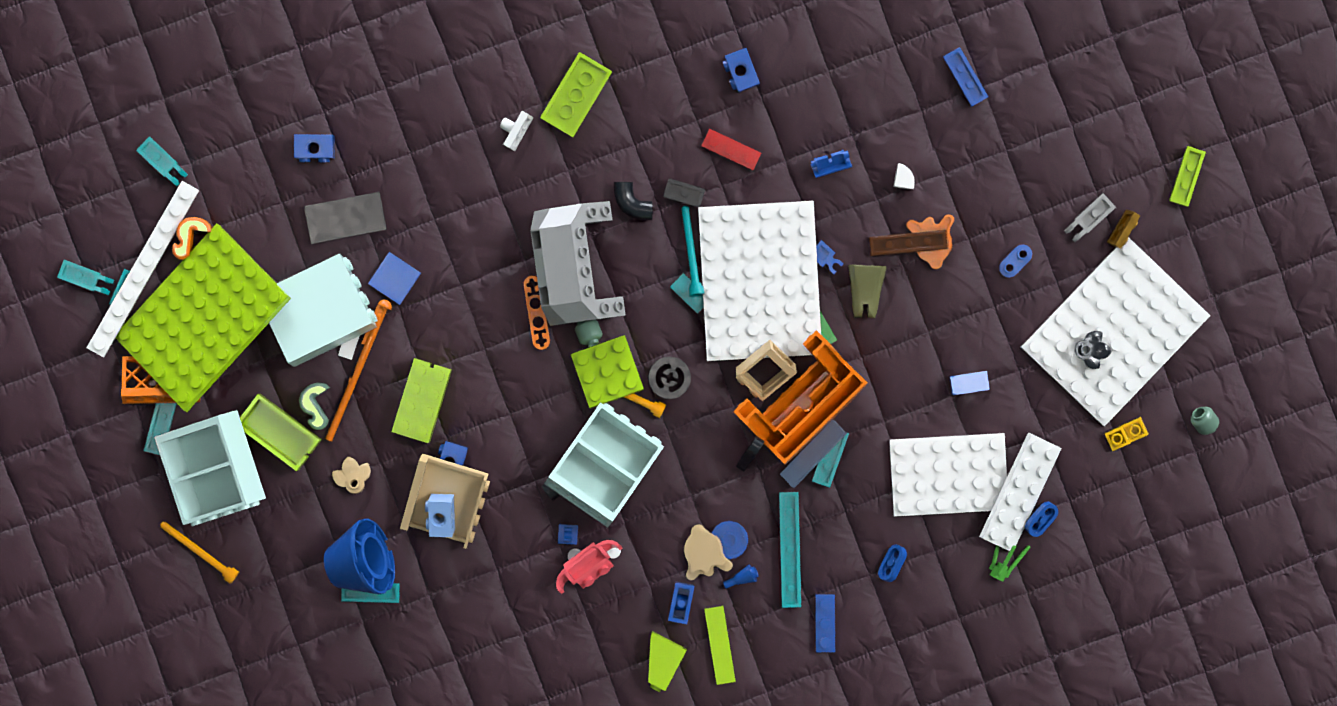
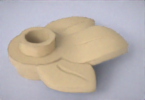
M347 457L342 464V470L333 471L332 476L338 486L346 487L352 494H358L364 489L365 481L370 477L371 470L368 463L359 466L355 459ZM357 481V486L352 487V482Z

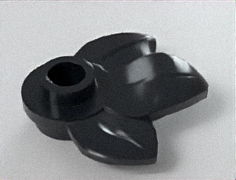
M1101 331L1087 333L1085 339L1075 345L1074 351L1076 356L1083 359L1085 365L1090 369H1099L1100 359L1107 358L1112 352L1106 343L1101 342L1103 336ZM1084 346L1087 348L1086 353L1083 352Z

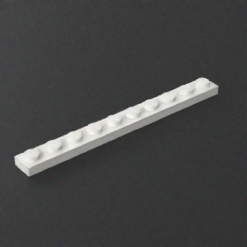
M183 181L180 183L88 344L87 348L105 357L176 233L179 223L184 219L199 192L198 189Z

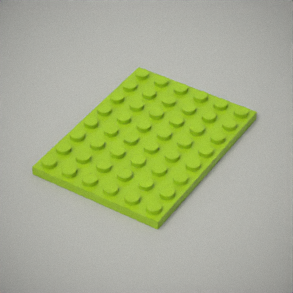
M216 223L211 232H208L190 252V256L185 258L122 326L116 339L184 411L188 412L289 302L291 297Z

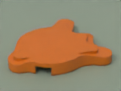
M945 215L939 224H935L932 217H927L921 223L914 220H909L906 223V227L911 233L946 230L948 249L916 252L932 269H939L942 266L943 260L951 251L952 238L950 228L954 222L952 215Z

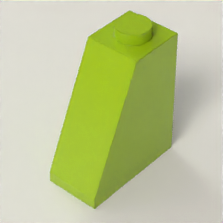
M654 631L651 633L648 683L651 684L650 687L660 692L661 689L666 691L687 649Z

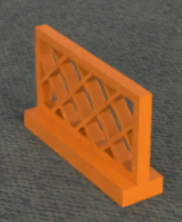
M122 356L121 398L123 404L176 403L159 384L154 388H148L145 385L152 377L150 374L142 381L135 376L141 369L146 373L148 372L133 356ZM127 362H135L139 366L131 372L127 369ZM131 378L139 383L134 388H126V383Z

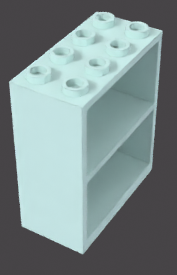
M337 254L277 283L291 299L269 324L288 364L293 367L377 327L375 322L378 319L374 311L368 308L367 305L370 302L366 294L360 291L359 288L362 285L358 277L352 274L351 271L354 268L347 257Z
M600 402L544 484L608 528L664 446L661 445L662 442L658 438L645 434L646 431L638 425L635 427L629 423L630 420L626 416L616 414L613 407Z
M237 410L155 437L183 525L191 523V526H195L259 505V500L266 498Z

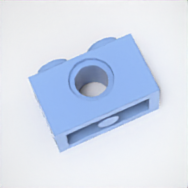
M431 494L429 500L425 502V511L428 512L429 516L426 519V530H429V537H453L455 531L454 494ZM436 514H442L444 517L440 518Z

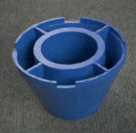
M371 519L359 520L326 549L324 567L330 582L335 587L372 594H384L392 588L395 579L394 557L392 550L388 551L385 543L388 539L378 524Z

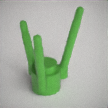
M996 545L992 563L989 567L992 570L990 575L1000 581H1004L1005 577L1008 578L1011 571L1030 549L1029 545L1026 546L1009 568L1007 564L1016 546H1012L1003 563L998 562L996 565L1000 547Z

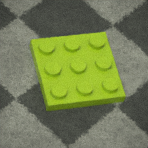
M625 335L571 354L590 409L597 407L600 402L605 404L644 390Z

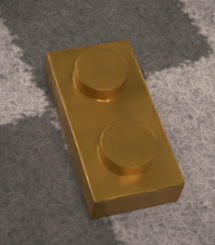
M1126 209L1107 243L1121 249L1127 243L1132 229L1137 226L1140 215Z

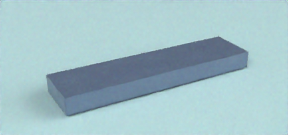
M832 419L780 475L792 488H795L847 433Z

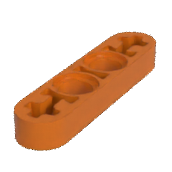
M529 276L524 281V291L532 341L537 349L544 350L550 344L547 318L541 305L537 309H533L530 306L531 299L538 298L540 300V295L528 297V292L532 293L531 287H527V283H530V279L538 282L537 277ZM538 285L535 286V292L539 291ZM535 317L543 318L544 324L542 327L536 328L533 325ZM546 329V333H542V337L547 339V342L541 347L540 344H536L539 334L534 335V330L541 331Z

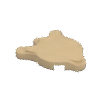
M695 525L684 546L685 557L688 561L687 579L694 580L699 574L712 576L715 566L724 571L731 570L733 564L724 556L719 538L707 531L702 525Z

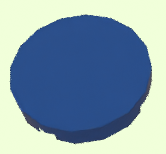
M725 521L713 529L712 534L721 541L723 554L727 559L737 558L744 553L748 545V535L743 526L737 522Z

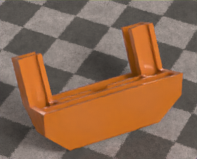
M817 330L803 343L817 361L809 366L807 371L800 378H797L763 414L748 399L740 403L733 411L756 436L765 441L764 444L785 465L815 438L868 384Z

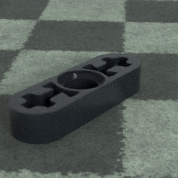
M756 436L736 467L744 472L765 441Z

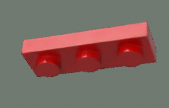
M709 129L701 146L752 171L761 155L760 152Z

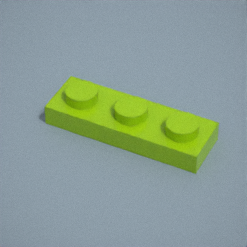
M1186 146L1169 199L1170 202L1186 207L1189 206L1206 153L1205 151Z

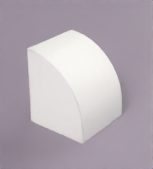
M898 163L893 187L913 190L915 182L911 170L905 165Z

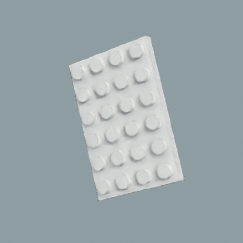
M1005 433L889 440L894 516L992 511L1007 479Z

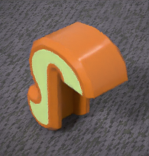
M197 217L182 220L176 229V235L180 244H173V255L181 260L189 257L193 247L194 230L211 232L213 228L211 224Z

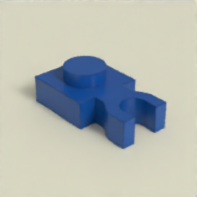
M822 240L816 245L817 263L821 267L827 264L830 272L834 275L836 271L832 268L833 264L838 263L842 267L844 263L832 257L835 252Z

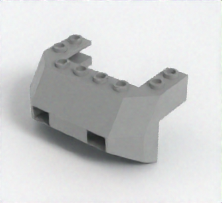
M610 201L583 203L534 211L531 237L541 308L550 326L626 315L623 296L595 299L585 224L611 221Z

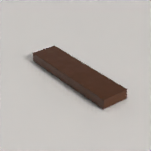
M946 230L869 237L871 256L948 249Z

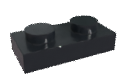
M669 178L663 197L700 207L705 189Z

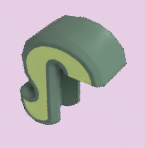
M319 382L307 386L301 392L299 398L300 408L305 413L312 415V419L308 420V424L316 430L324 429L329 422L328 417L315 399L331 388L326 383Z

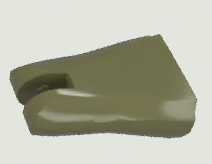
M848 265L852 307L855 318H862L863 304H868L867 318L876 317L887 266Z

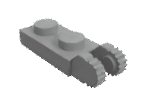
M1102 193L1064 231L1066 234L1070 233L1079 224L1083 230L1073 237L1072 240L1076 242L1085 233H1089L1116 207Z

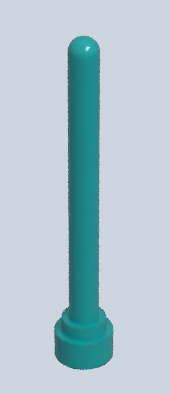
M684 205L681 210L692 282L689 288V295L696 297L705 294L704 286L699 282L689 207Z

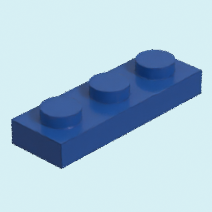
M960 47L943 56L944 61L971 107L988 98L987 93Z
M815 594L816 652H835V594Z

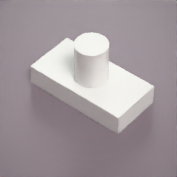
M521 111L516 122L504 118L500 128L509 132L504 145L515 151L533 117Z

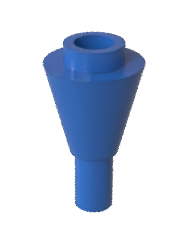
M748 564L733 578L724 581L723 584L727 589L736 584L757 582L759 575L755 566L751 567Z

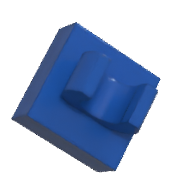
M559 524L558 544L577 545L578 525Z

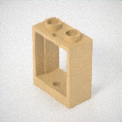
M771 340L767 341L736 367V379L741 385L745 384L749 388L750 393L754 397H759L762 401L797 373L796 364ZM768 355L782 370L761 386L747 371Z

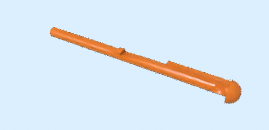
M388 300L378 302L374 312L378 319L375 322L377 327L365 333L361 343L365 345L355 366L354 374L352 377H349V383L325 437L326 440H333L387 309H392V305Z

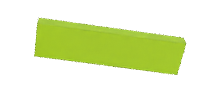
M724 607L705 608L716 683L719 685L736 682Z

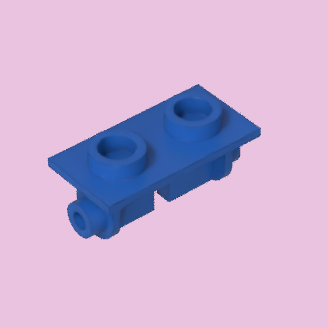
M848 150L832 153L830 159H828L827 155L814 158L811 161V167L815 178L851 168L852 164L849 159Z

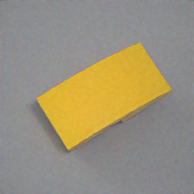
M1139 417L1105 433V436L1112 451H1115L1147 436L1149 433L1142 418Z

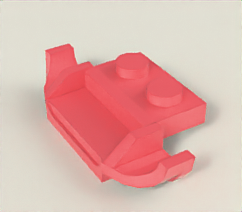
M605 540L598 544L591 543L563 564L564 569L559 573L556 581L558 591L561 594L564 593V585L568 580L573 585L578 583L583 589L591 586L597 578L607 574L614 566L609 560L611 557L607 551L612 548L621 550L623 549L622 546L613 540Z

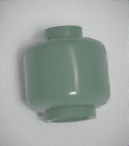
M597 320L577 322L575 327V333L580 344L588 345V347L597 345L599 343L598 340L603 335Z
M1198 407L1192 413L1191 423L1198 433L1208 435L1214 433L1218 428L1219 418L1210 407Z

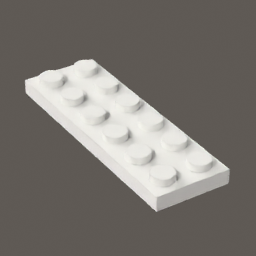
M1031 433L1027 434L979 537L1009 551L1013 545L1016 546L1062 448Z

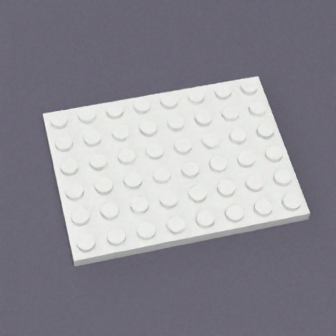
M814 201L698 207L702 282L705 291L703 299L707 361L747 359L769 340L787 356L812 355L803 343L816 330L821 334Z
M1128 237L1127 243L1121 249L1116 247L1033 333L1021 348L1099 423L1105 426L1210 315ZM1092 331H1101L1103 333L1101 342L1106 343L1112 351L1107 358L1100 359L1099 369L1088 368L1084 360L1078 358L1074 351L1075 345L1079 341L1084 340L1087 333ZM1085 346L1083 347L1084 353L1087 352V348Z

